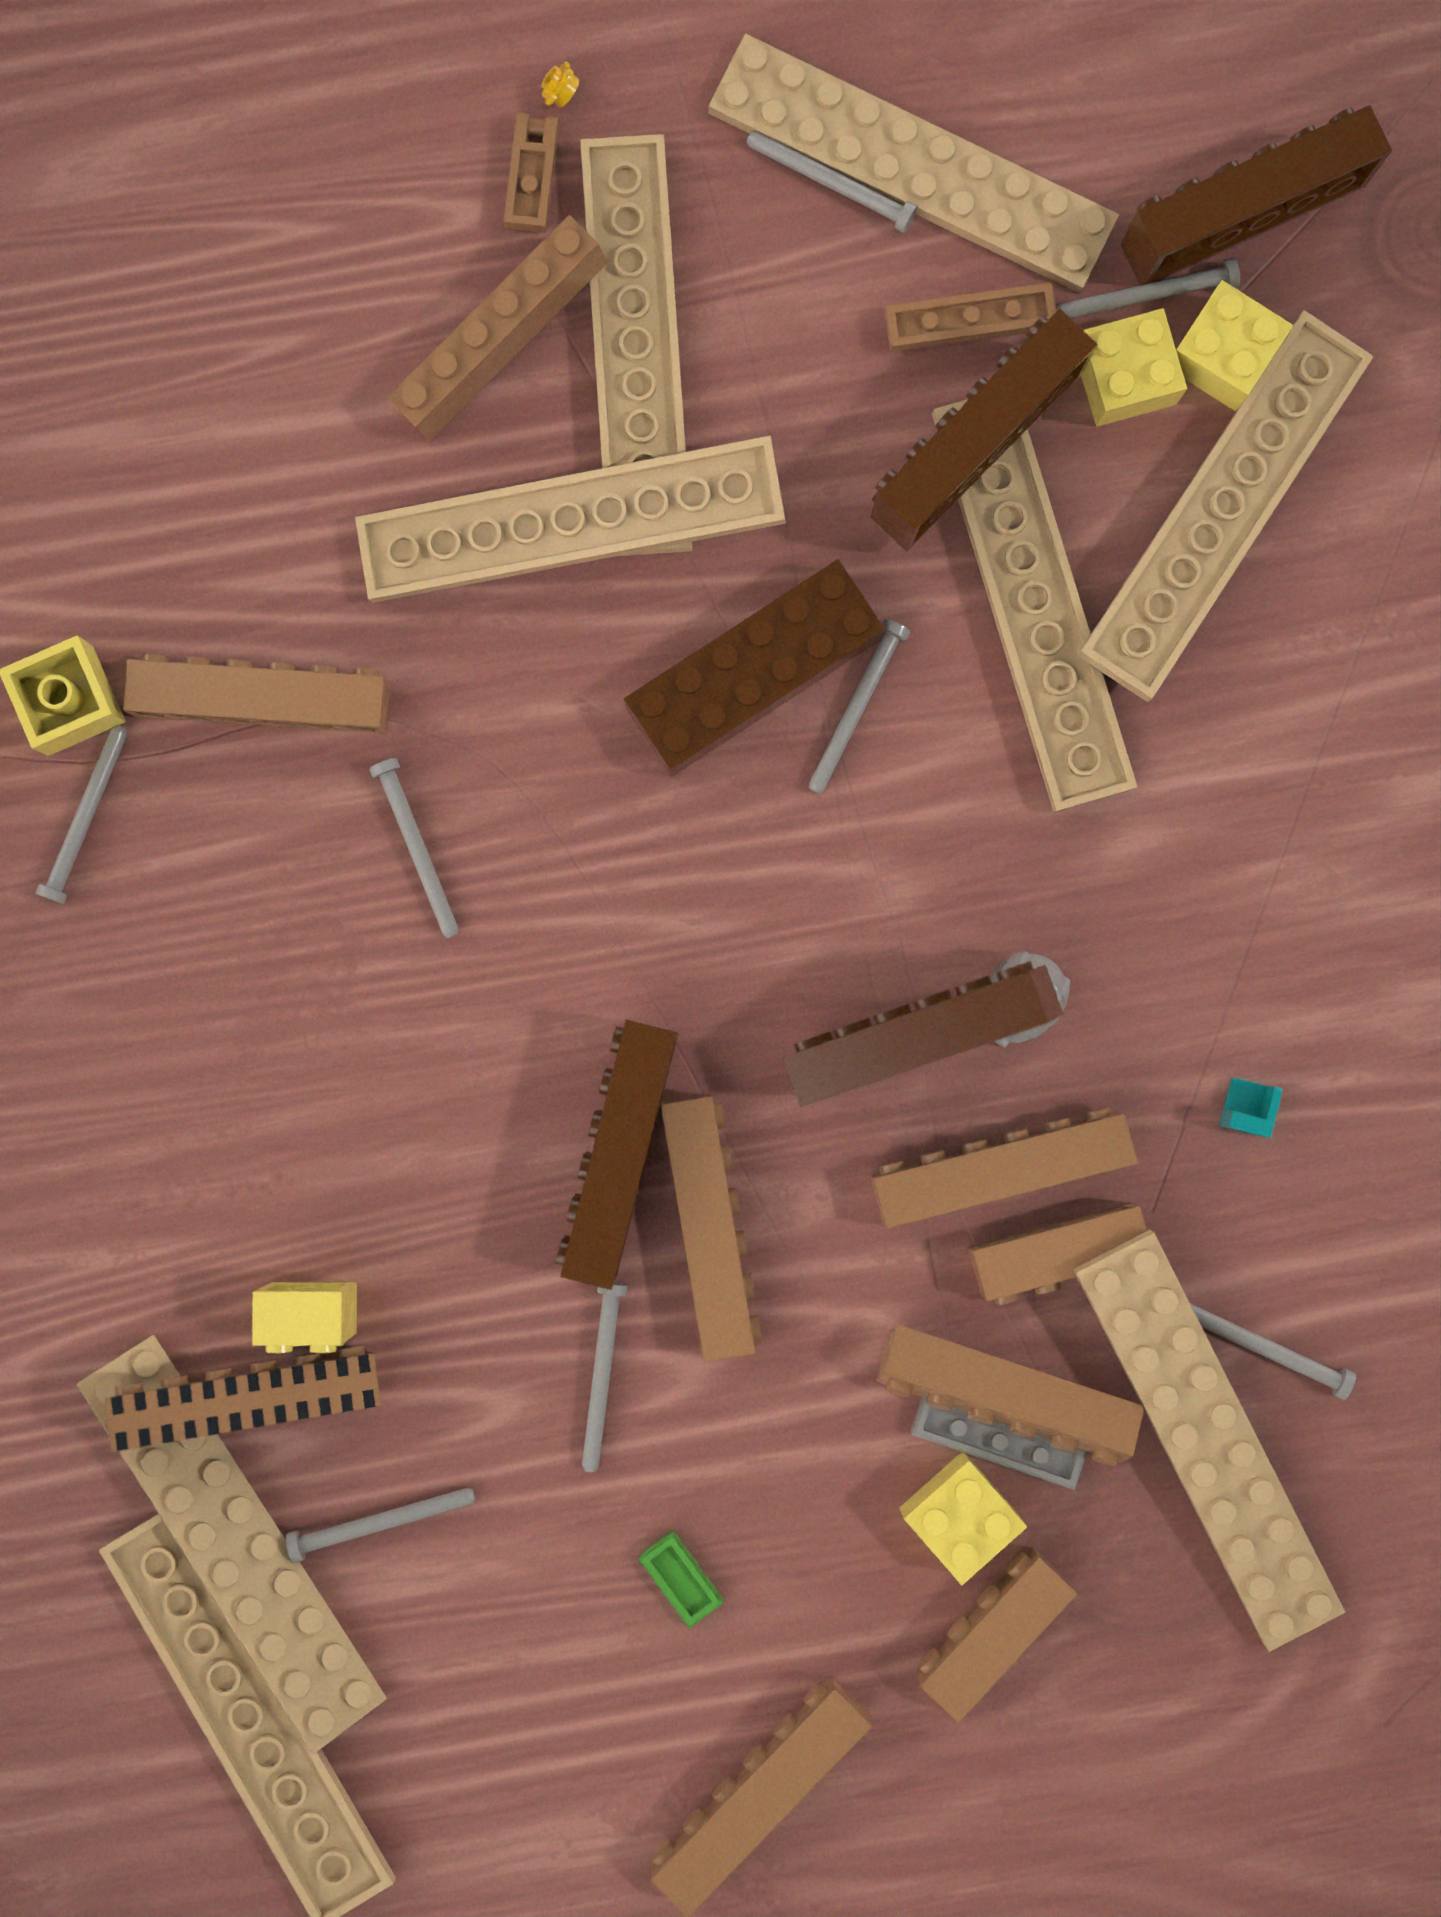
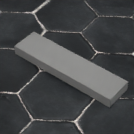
M921 1398L910 1432L911 1435L1072 1490L1076 1489L1087 1455L1086 1451L1076 1449V1452L1063 1451L1051 1446L1050 1439L1035 1435L1034 1438L1021 1437L1009 1431L1010 1426L996 1421L992 1425L978 1423L968 1418L969 1412L952 1407L951 1411L936 1409L926 1403L927 1398Z

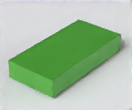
M674 1529L639 1554L638 1559L689 1629L724 1603L722 1595Z

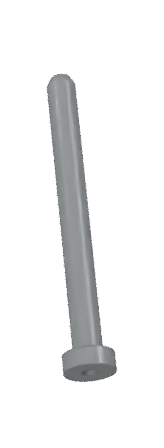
M751 132L746 143L751 149L895 221V229L904 234L911 225L917 211V205L907 201L902 206L759 132Z
M1229 258L1222 260L1221 267L1061 303L1056 306V312L1061 309L1073 319L1218 286L1221 280L1234 288H1238L1240 285V270L1237 260Z
M884 619L882 623L886 629L809 782V789L817 794L825 790L899 641L906 642L911 633L910 630L895 621Z
M119 725L111 728L46 886L39 884L35 894L61 904L65 903L68 895L62 893L126 740V728Z
M392 758L377 763L369 768L373 779L380 778L442 934L446 938L458 935V925L396 774L401 769L397 758Z
M615 1281L612 1290L597 1287V1293L603 1294L582 1459L583 1469L587 1472H595L599 1467L620 1296L627 1295L628 1284Z
M1191 1304L1202 1328L1331 1387L1332 1395L1341 1400H1345L1350 1395L1356 1380L1355 1372L1346 1368L1337 1372Z
M471 1488L460 1489L301 1536L298 1530L286 1533V1546L292 1563H297L305 1560V1553L471 1505L476 1500L474 1490Z

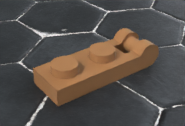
M517 112L503 221L506 229L547 233L556 150L560 133V117L547 115L546 119L531 118L530 113ZM530 136L543 137V143L528 142Z

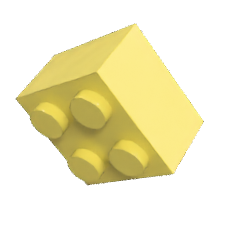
M1221 280L1176 349L1184 379L1236 411L1252 391L1292 329L1293 324Z
M1164 308L1083 330L1098 344L1081 375L1096 427L1174 406L1186 392L1187 385Z
M78 635L0 669V676L31 748L47 756L126 722L93 645Z
M271 1282L253 1291L252 1346L266 1345L267 1353L292 1352L293 1347L310 1345V1352L312 1353L337 1351V1346H343L347 1340L357 1334V1282Z
M963 1452L956 1456L899 1507L904 1520L961 1585L966 1583L1027 1528L1020 1515L966 1453Z

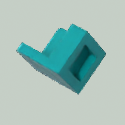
M1239 1078L1230 1079L1219 1126L1258 1137L1271 1138L1283 1088L1265 1086Z

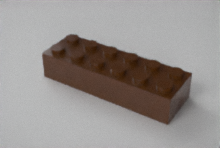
M1371 105L1355 112L1353 108H1347L1337 113L1329 120L1328 124L1318 129H1315L1314 125L1305 127L1295 133L1290 138V141L1278 147L1276 143L1268 144L1252 155V159L1238 164L1237 160L1228 162L1214 172V176L1200 182L1199 178L1191 179L1179 186L1173 195L1161 199L1160 196H1154L1144 201L1137 207V212L1132 222L1128 225V230L1120 244L1139 285L1158 282L1366 187L1393 150Z
M1061 309L1050 319L1045 315L1040 317L1027 332L1026 336L1028 339L1018 350L1015 346H1012L997 362L996 367L998 370L989 380L983 376L971 387L966 394L968 400L959 411L954 407L948 410L935 427L938 430L928 442L921 438L905 456L908 461L898 473L894 469L889 470L876 484L875 489L877 492L872 498L874 505L870 517L906 552L1083 374L1098 344Z
M837 559L623 698L625 708L672 777L881 641L886 629L840 560Z
M1031 961L998 972L999 981L992 983L990 975L955 987L957 996L951 997L948 989L915 1001V1011H911L910 1005L906 1004L873 1016L875 1025L871 1024L870 1018H866L833 1030L835 1039H833L829 1031L794 1044L796 1053L783 1057L800 1107L1047 1024L1062 1016L1063 1011L1046 965L1033 969Z
M628 1019L625 1021L624 1028L619 1026L615 1028L610 1047L611 1052L617 1053L614 1068H605L599 1094L606 1095L603 1111H594L588 1136L595 1138L592 1153L586 1151L583 1154L577 1179L584 1180L582 1193H575V1196H572L566 1221L574 1223L571 1236L565 1235L564 1239H561L555 1264L563 1266L560 1275L562 1278L612 1290L615 1284L678 1032Z

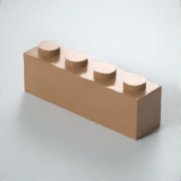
M1129 1203L970 1246L968 1249L981 1297L987 1302L993 1300L994 1305L998 1306L1019 1300L1018 1293L1035 1289L1036 1294H1045L1060 1289L1061 1281L1076 1278L1077 1283H1080L1073 1270L1074 1268L1146 1232L1147 1229L1141 1207Z
M1033 1547L1027 1554L1021 1552L1010 1562L1006 1569L1008 1575L997 1586L994 1584L988 1586L977 1600L979 1606L968 1618L965 1616L960 1617L947 1633L948 1640L938 1650L936 1648L929 1650L918 1664L919 1671L916 1675L920 1687L958 1723L1078 1594L1071 1583Z

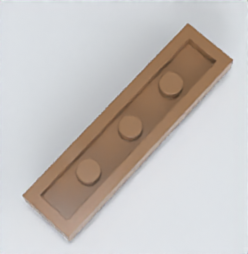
M1052 282L886 305L884 313L890 352L1027 333L1040 317L1045 315L1050 319L1056 313Z

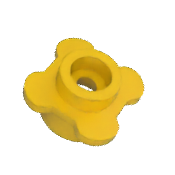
M567 61L559 68L554 66L542 82V97L545 98V104L548 106L554 103L558 107H563L578 88L579 78L573 74L574 71L570 69V64Z

